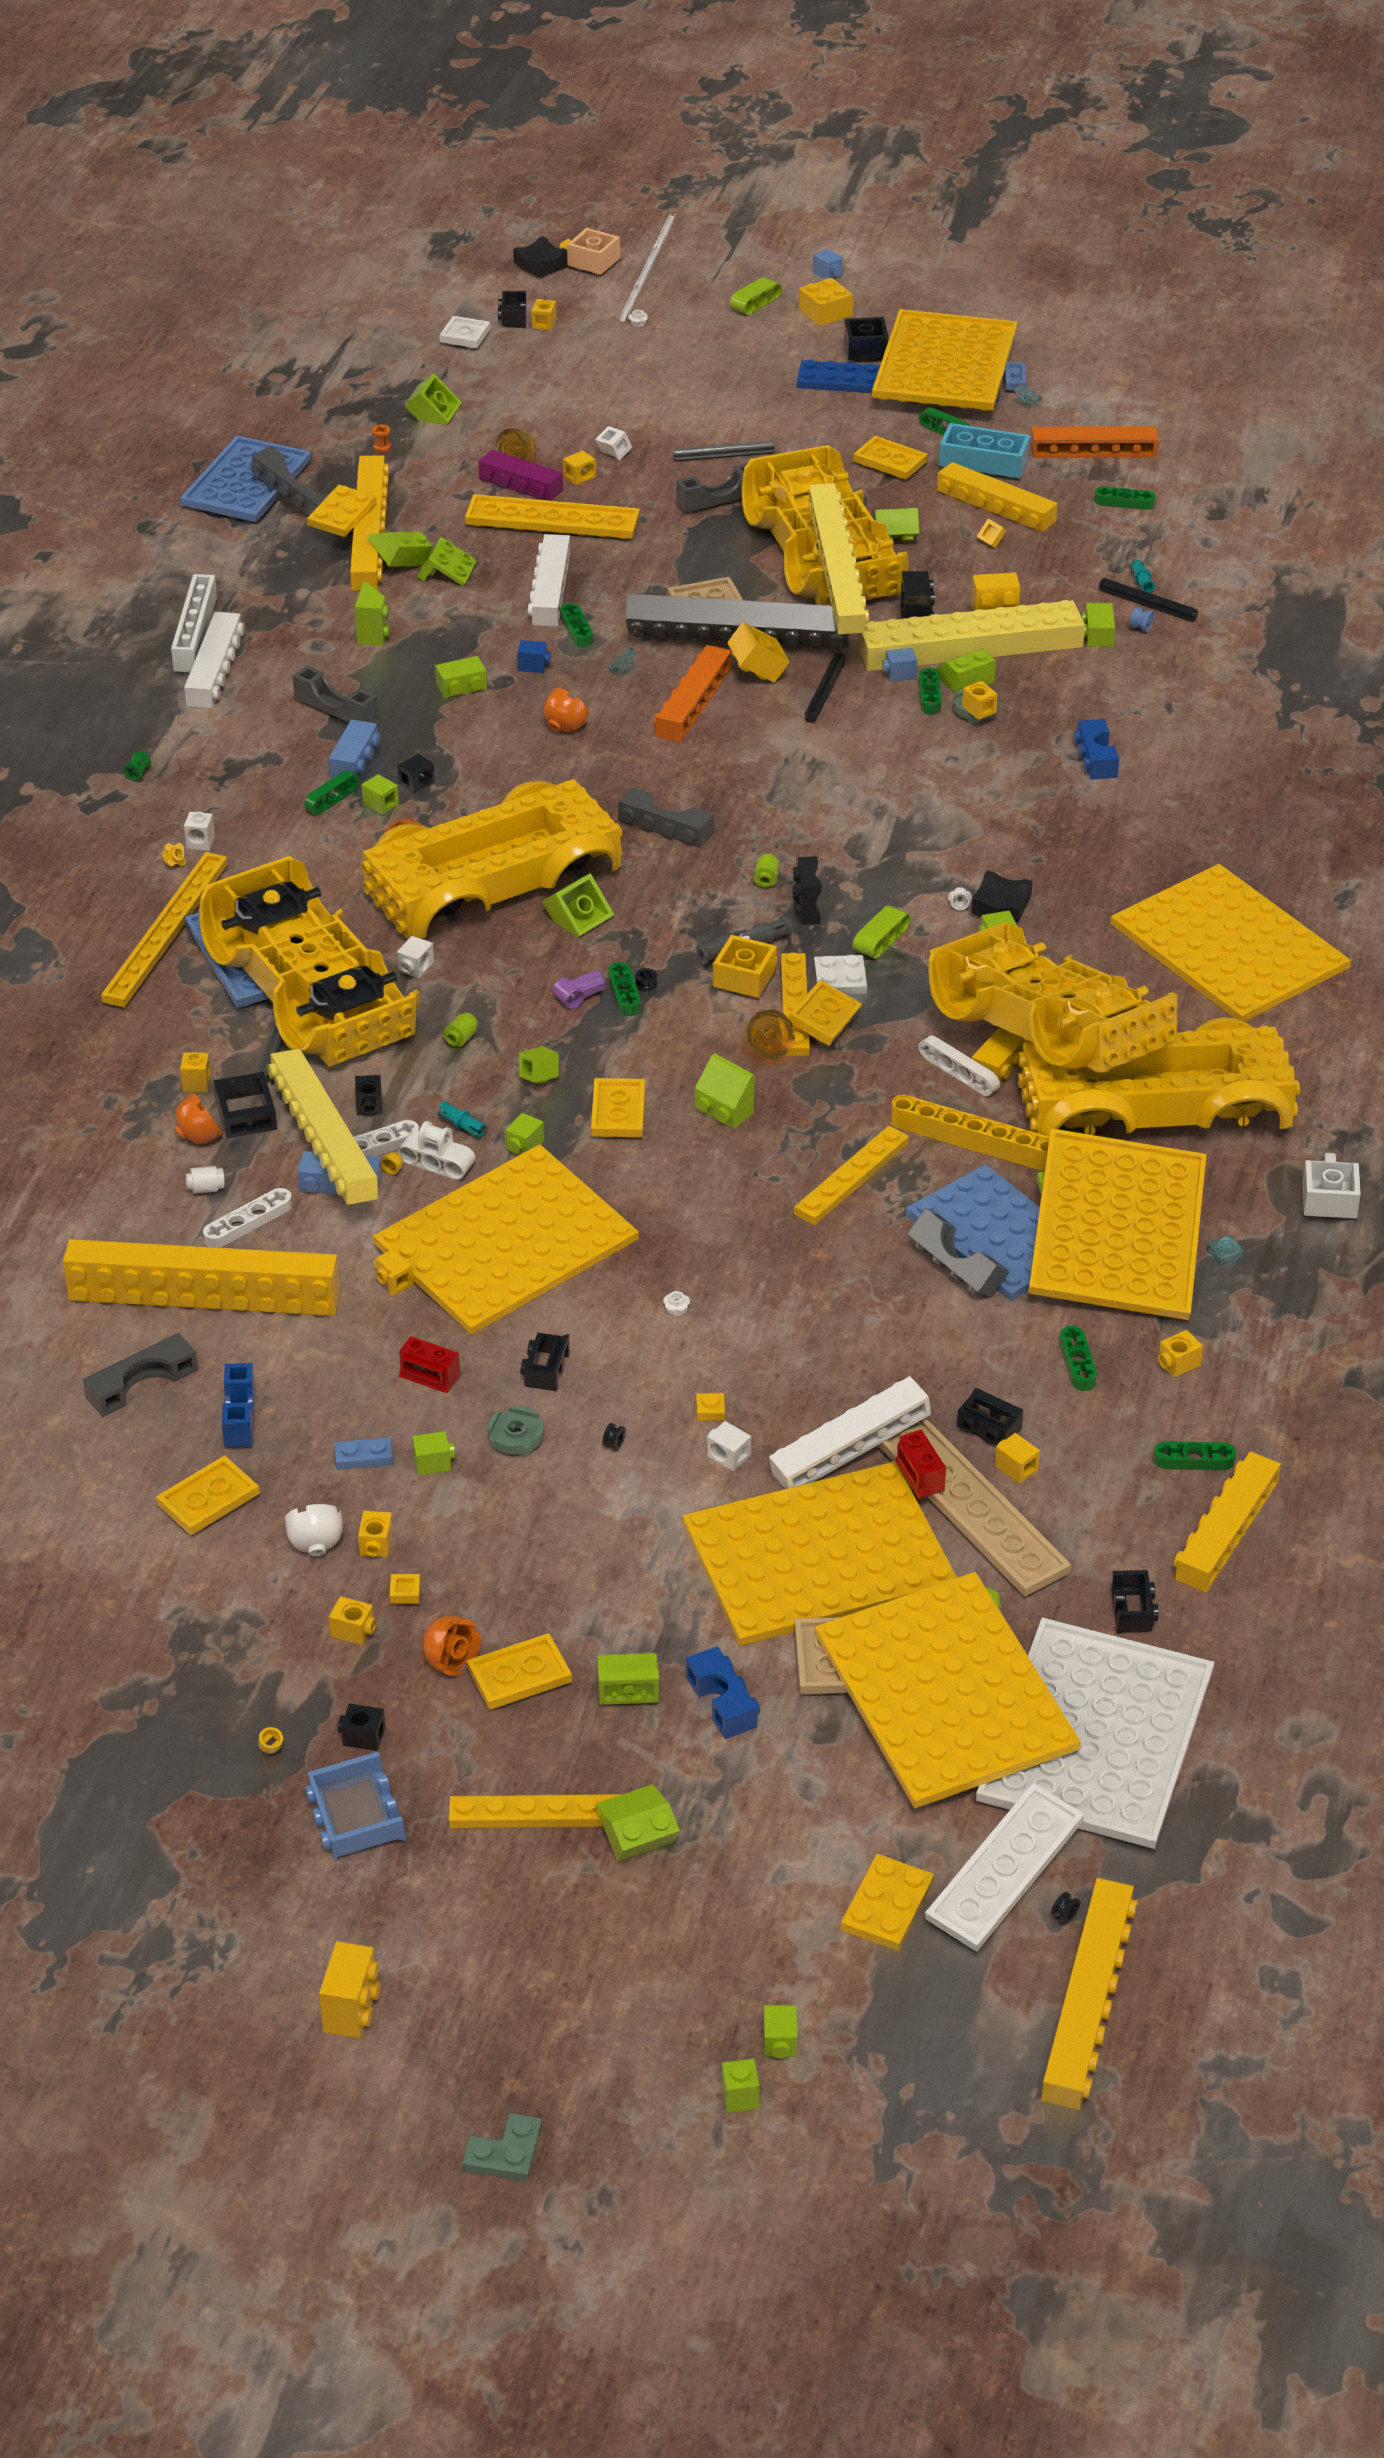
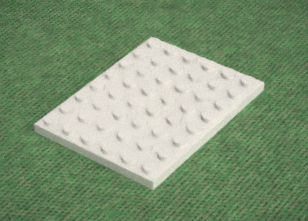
M1042 1618L1028 1657L1080 1739L1081 1749L982 1784L978 1787L976 1801L1010 1810L1030 1785L1035 1783L1084 1813V1821L1078 1827L1079 1829L1155 1849L1215 1662Z

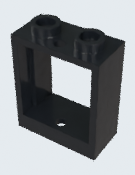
M264 1072L214 1080L216 1103L227 1139L277 1130L276 1111ZM262 1094L264 1106L229 1112L226 1100Z

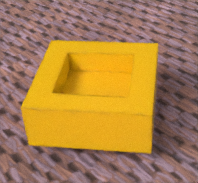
M987 519L977 537L996 548L1007 530L992 520Z
M696 1393L697 1421L725 1420L724 1393Z
M391 1574L390 1604H419L420 1574Z

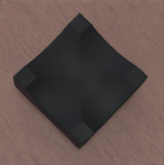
M542 236L527 247L514 248L513 259L514 263L537 277H542L567 265V250L553 246L547 238Z
M817 856L798 857V866L793 867V879L796 882L795 886H793V900L795 901L796 916L800 915L801 925L821 924L820 912L816 905L817 899L822 892L821 880L815 875L818 868Z
M986 870L982 883L972 898L971 913L982 916L1010 911L1016 924H1018L1031 898L1033 881L1027 879L1009 880L995 872Z

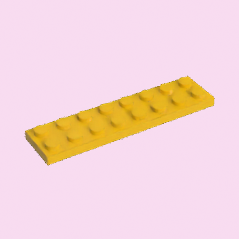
M473 494L465 515V524L477 527L491 526L494 528L535 530L537 532L548 531L559 534L571 533L580 536L594 535L633 539L640 517V508Z

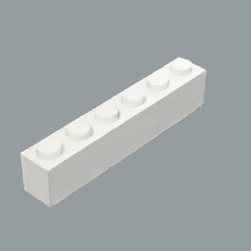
M544 534L543 543H539L537 567H535L534 571L535 579L532 582L530 603L528 604V616L532 617V625L559 626L560 607L563 602L570 559V535Z
M193 574L171 648L174 671L191 672L209 627L217 600L215 575Z
M214 612L184 687L186 706L213 708L215 701L219 700L220 688L225 685V675L230 672V663L235 659V650L240 646V637L244 636L245 624L241 623V614Z
M911 1376L896 1382L892 1387L870 1397L864 1403L847 1410L843 1415L824 1423L820 1428L800 1437L797 1441L777 1450L769 1456L773 1476L784 1489L820 1479L931 1415L929 1396Z

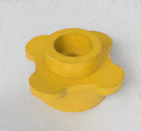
M167 843L162 853L164 862L170 867L176 864L184 866L186 864L183 851L184 846L181 843H176V845Z

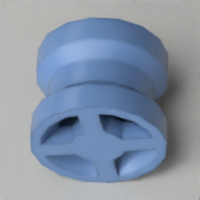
M1135 607L1130 618V627L1133 629L1141 628L1143 632H1149L1154 622V611H1143L1141 607Z

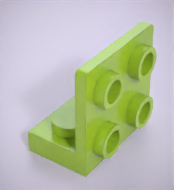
M440 537L430 550L417 577L425 581L428 575L433 576L439 570L464 586L476 560L470 554L454 546L450 541Z
M657 1654L599 1655V1705L659 1702Z

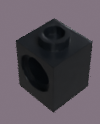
M420 754L397 765L398 783L413 794L435 783L434 764Z
M381 1075L355 1076L357 1115L383 1114Z
M349 1703L345 1715H340L338 1721V1733H342L343 1746L373 1751L379 1750L386 1729L384 1709Z

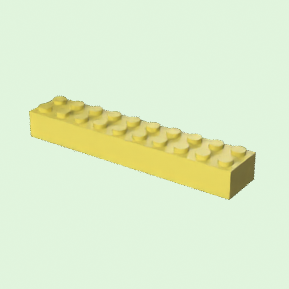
M1073 600L1053 603L1043 602L1035 605H1019L1007 608L998 607L989 610L979 609L971 612H954L943 615L934 614L925 617L890 619L879 622L869 621V623H865V633H858V649L867 671L883 669L882 660H886V650L912 648L917 659V665L948 662L983 649L990 656L998 657L1083 647L1085 624Z

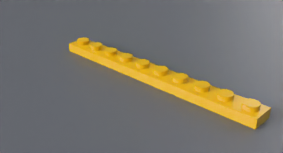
M208 852L204 853L101 994L103 1003L125 1008L185 925V916L192 915L200 904L204 885L216 882L228 865L226 856Z

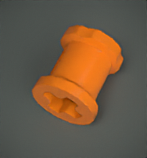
M383 424L374 426L372 428L375 441L373 449L377 452L389 451L391 448V443L389 442L390 427Z

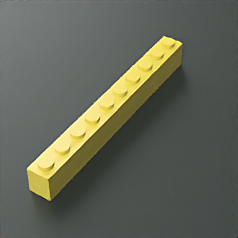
M835 483L809 485V507L838 634L865 633V623H869L868 609L865 610V596H862V583H859V570L856 569V557L853 556V544L850 543V531L847 530V518L844 517L841 493L837 492Z
M294 1049L271 1053V1064H268L269 1077L274 1079L277 1091H281L284 1103L290 1106L291 1115L297 1118L299 1129L304 1130L307 1142H311L315 1156H319L322 1168L327 1169L329 1180L335 1183L338 1195H342L347 1205L378 1199L377 1175L302 1051Z

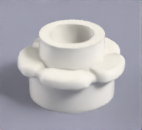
M634 310L628 316V319L632 326L642 327L646 325L648 315L643 310Z
M958 887L955 891H951L948 895L950 906L959 911L965 910L972 900L971 893L963 887Z
M674 1291L664 1297L663 1303L670 1315L680 1316L686 1313L690 1299L682 1292Z

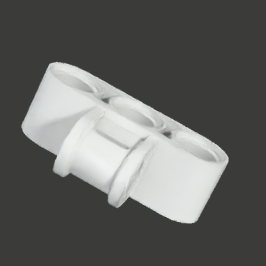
M425 1121L420 1131H412L397 1151L402 1156L404 1163L456 1180L462 1179L476 1160V1156L470 1148L453 1142L451 1128L445 1127L443 1129L432 1125L430 1121Z

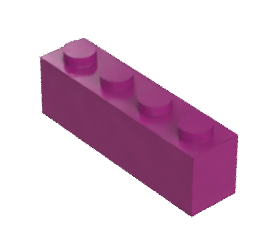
M491 450L478 461L480 480L547 501H552L563 491V472L495 450Z

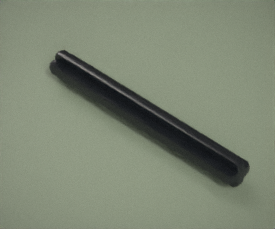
M1102 578L1099 582V590L1192 622L1198 617V610L1107 578Z
M837 652L834 654L804 713L806 721H816L846 662L844 653L840 654Z

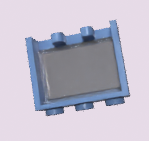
M379 1752L307 1772L310 1784L305 1786L309 1804L315 1803L316 1808L312 1809L317 1827L323 1826L324 1832H320L325 1851L331 1849L334 1861L339 1856L396 1839L406 1842L402 1816L398 1815L395 1798L391 1796L387 1775L383 1774Z

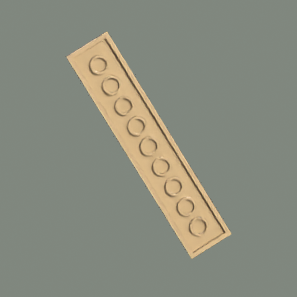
M926 1418L877 1445L894 1462L897 1457V1444L900 1441V1436L922 1429L946 1466L945 1491L927 1497L1024 1597L1071 1573L1072 1565Z

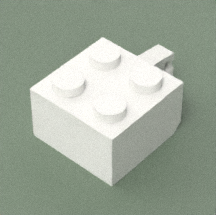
M1325 1153L1324 1161L1305 1160L1302 1178L1304 1215L1357 1218L1361 1196L1359 1163L1336 1162L1335 1153Z

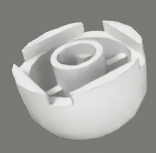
M307 1505L306 1511L298 1513L296 1508L286 1514L284 1519L287 1537L292 1545L302 1552L309 1553L310 1556L324 1555L327 1550L339 1542L343 1532L342 1512L340 1510L337 1513V1507L333 1505Z

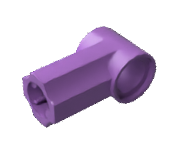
M595 970L574 980L563 977L554 984L552 991L569 1009H574L580 1006L585 997L604 990L605 981L602 974Z

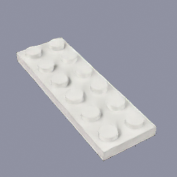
M1032 1783L925 1912V1919L977 1952L1084 1821V1813Z

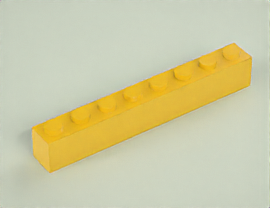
M1096 1878L1043 2081L1042 2102L1080 2110L1083 2098L1089 2099L1093 2079L1088 2078L1090 2071L1096 2072L1100 2053L1095 2052L1096 2045H1103L1106 2026L1101 2024L1103 2019L1109 2020L1113 2001L1108 2000L1109 1993H1116L1119 1975L1114 1973L1116 1968L1122 1969L1125 1950L1121 1949L1122 1943L1128 1944L1132 1925L1127 1924L1128 1918L1134 1919L1138 1900L1132 1899L1134 1886Z

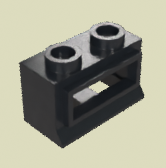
M502 291V299H498V321H502V326L505 327L521 326L526 328V291Z
M537 1332L535 1340H529L527 1348L529 1358H523L520 1374L524 1375L525 1387L557 1392L558 1372H563L565 1365L564 1357H569L570 1337L569 1334L559 1336ZM541 1352L550 1353L546 1365L537 1364Z
M976 1387L971 1396L958 1409L957 1427L991 1444L998 1445L1000 1441L1006 1440L1014 1433L1018 1434L1022 1430L1023 1409ZM979 1405L990 1409L989 1415L978 1411ZM1002 1416L1007 1417L1004 1423L999 1421Z
M1148 1570L1113 1571L1111 1596L1116 1633L1152 1631L1153 1622H1158L1159 1612L1158 1604H1153L1152 1599H1155V1583L1149 1581ZM1126 1595H1139L1141 1611H1128Z

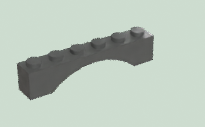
M269 446L252 455V473L307 515H310L327 497L306 488L293 478L286 466L285 456L274 447Z

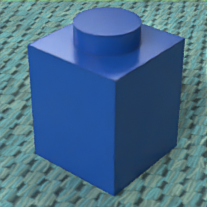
M520 640L517 652L518 671L545 673L546 665L551 663V651H547V642Z

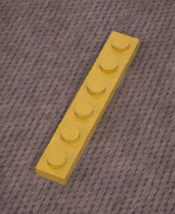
M781 953L784 1056H809V1034L787 1022L789 1014L807 995L805 953Z
M888 1125L794 1206V1215L815 1226L909 1144V1136Z
M622 1794L450 1796L449 1828L603 1827L595 1804Z

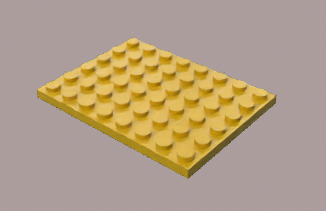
M899 309L872 389V397L881 400L892 399L900 402L911 401L920 404H938L943 407L956 406L962 409L994 410L1017 331L1018 321Z
M1217 864L1112 915L1110 924L1230 1016L1243 1022L1349 969L1351 965V959L1221 864Z
M1051 1128L1028 1293L1189 1320L1207 1154Z
M540 1144L373 1235V1243L383 1253L394 1249L412 1265L413 1281L471 1335L639 1239V1231Z
M895 1461L682 1515V1524L739 1646L795 1632V1619L844 1617L957 1578Z
M976 1572L815 1626V1635L914 1809L1081 1749L1080 1739Z

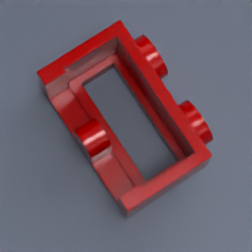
M412 1336L408 1338L399 1350V1377L447 1394L460 1377L458 1352ZM415 1364L425 1369L421 1371L413 1368V1365Z
M922 1429L901 1435L900 1441L897 1444L895 1462L917 1497L921 1499L945 1491L946 1466Z

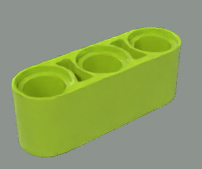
M762 277L735 292L730 299V307L743 314L751 315L777 300L781 295L782 286L775 281Z
M890 905L885 906L856 934L853 941V950L873 959L879 958L905 933L909 927L911 915Z

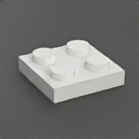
M452 316L439 335L440 342L447 343L448 345L478 348L490 330V322Z
M863 955L814 957L816 983L821 979L846 995L867 994Z

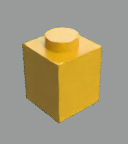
M1014 1433L1008 1439L1000 1441L996 1446L995 1467L1018 1484L1039 1470L1040 1450L1018 1434Z

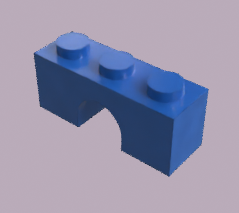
M1105 719L1078 721L1077 730H1074L1073 734L1074 743L1078 744L1079 757H1083V769L1088 772L1090 780L1118 778L1119 757L1115 745L1108 746L1110 732Z
M253 1363L225 1364V1403H223L222 1407L224 1447L253 1446L255 1402Z
M716 1646L686 1657V1678L698 1698L708 1694L721 1695L712 1699V1720L724 1739L757 1728L758 1714H760L758 1701L755 1697H750L745 1681L734 1672L729 1656H724L720 1648Z

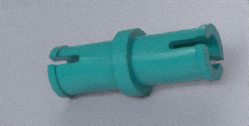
M1133 561L1131 570L1134 573V580L1140 585L1142 591L1151 593L1155 589V584L1151 579L1150 571L1145 568L1143 561Z
M447 1101L442 1102L438 1107L444 1111L437 1110V1115L453 1123L456 1129H463L478 1139L482 1138L486 1133L481 1128L487 1130V1124L470 1116V1112L459 1110Z

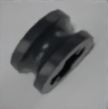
M643 968L635 973V984L638 990L649 992L657 987V973L653 969Z
M614 1423L608 1424L603 1435L602 1445L604 1447L611 1445L613 1450L618 1451L624 1442L625 1427L619 1426L617 1428Z
M1064 1892L1055 1901L1051 1915L1055 1918L1061 1917L1060 1921L1063 1924H1068L1077 1914L1081 1901L1077 1898L1071 1899V1894Z

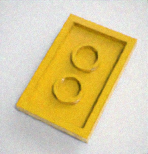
M874 436L853 454V461L907 480L928 461V454Z
M338 485L307 517V525L345 537L376 504V496L347 486Z
M820 979L789 1014L787 1022L830 1046L858 1014L863 1004Z
M594 1078L591 1136L643 1137L645 1079Z
M224 1455L156 1496L157 1505L188 1534L193 1535L260 1494L259 1485Z
M550 1633L467 1660V1669L489 1710L572 1682V1673Z
M876 1854L841 1921L840 1930L899 1951L934 1883V1874Z

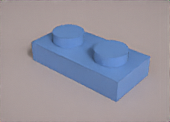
M1007 362L1005 390L1014 392L1026 390L1025 362Z
M391 1437L335 1442L336 1470L393 1465Z

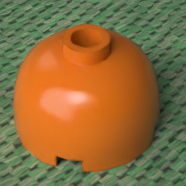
M560 688L553 689L546 698L543 705V714L550 729L555 732L571 733L578 730L588 719L589 710L578 697L572 699L567 696L569 691Z
M194 1092L179 1103L175 1111L178 1125L174 1128L183 1140L188 1138L194 1144L203 1145L223 1135Z
M457 1615L443 1616L433 1621L426 1630L422 1645L424 1657L430 1666L452 1677L461 1675L464 1671L459 1669L467 1663V1660L477 1657L480 1650L481 1636L475 1630V1626H477L475 1622Z

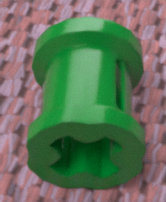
M135 752L132 755L131 762L126 763L123 767L124 775L131 781H139L143 776L144 770L151 767L150 757L144 752Z

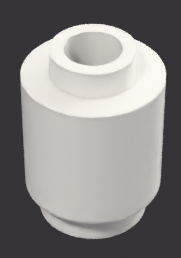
M216 1166L190 1168V1173L186 1174L187 1189H192L193 1194L218 1192V1189H224L223 1168H216Z

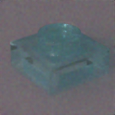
M1019 384L1014 390L1020 396L1019 400L1028 405L1031 402L1039 405L1042 399L1035 391Z
M632 647L628 648L614 659L608 669L613 675L621 670L625 672L633 665L632 659L637 653Z
M1231 1235L1207 1243L1206 1251L1220 1267L1239 1261L1244 1257V1250Z

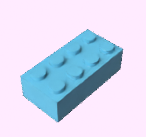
M949 423L940 443L939 466L946 467L951 462L988 475L1021 478L1030 455L1031 435Z

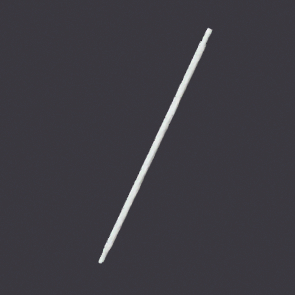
M670 214L623 309L620 317L621 322H625L673 225L675 215L671 216Z

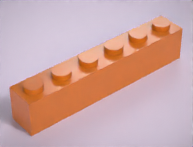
M1156 426L1032 427V458L1157 457L1158 434Z
M706 645L703 651L698 653L694 664L689 666L685 677L681 678L678 687L673 689L671 697L668 701L664 702L661 711L656 713L653 724L656 727L657 737L682 742L731 671V650Z

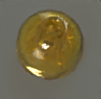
M511 428L505 429L499 434L496 441V446H499V452L529 462L534 461L536 443L533 436L526 430Z
M770 1009L769 1011L757 1012L748 1020L743 1031V1041L746 1049L754 1057L764 1061H772L783 1057L792 1048L795 1041L791 1021L785 1014L777 1010Z

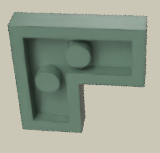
M509 2113L502 2141L470 2136L462 2163L463 2171L528 2182L542 2129V2118Z

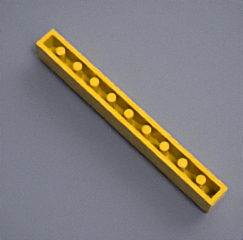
M359 456L357 490L376 496V504L354 527L350 570L352 591L360 590L363 582L378 590V582H382L383 558L367 537L369 534L385 533L389 464H385L384 456Z

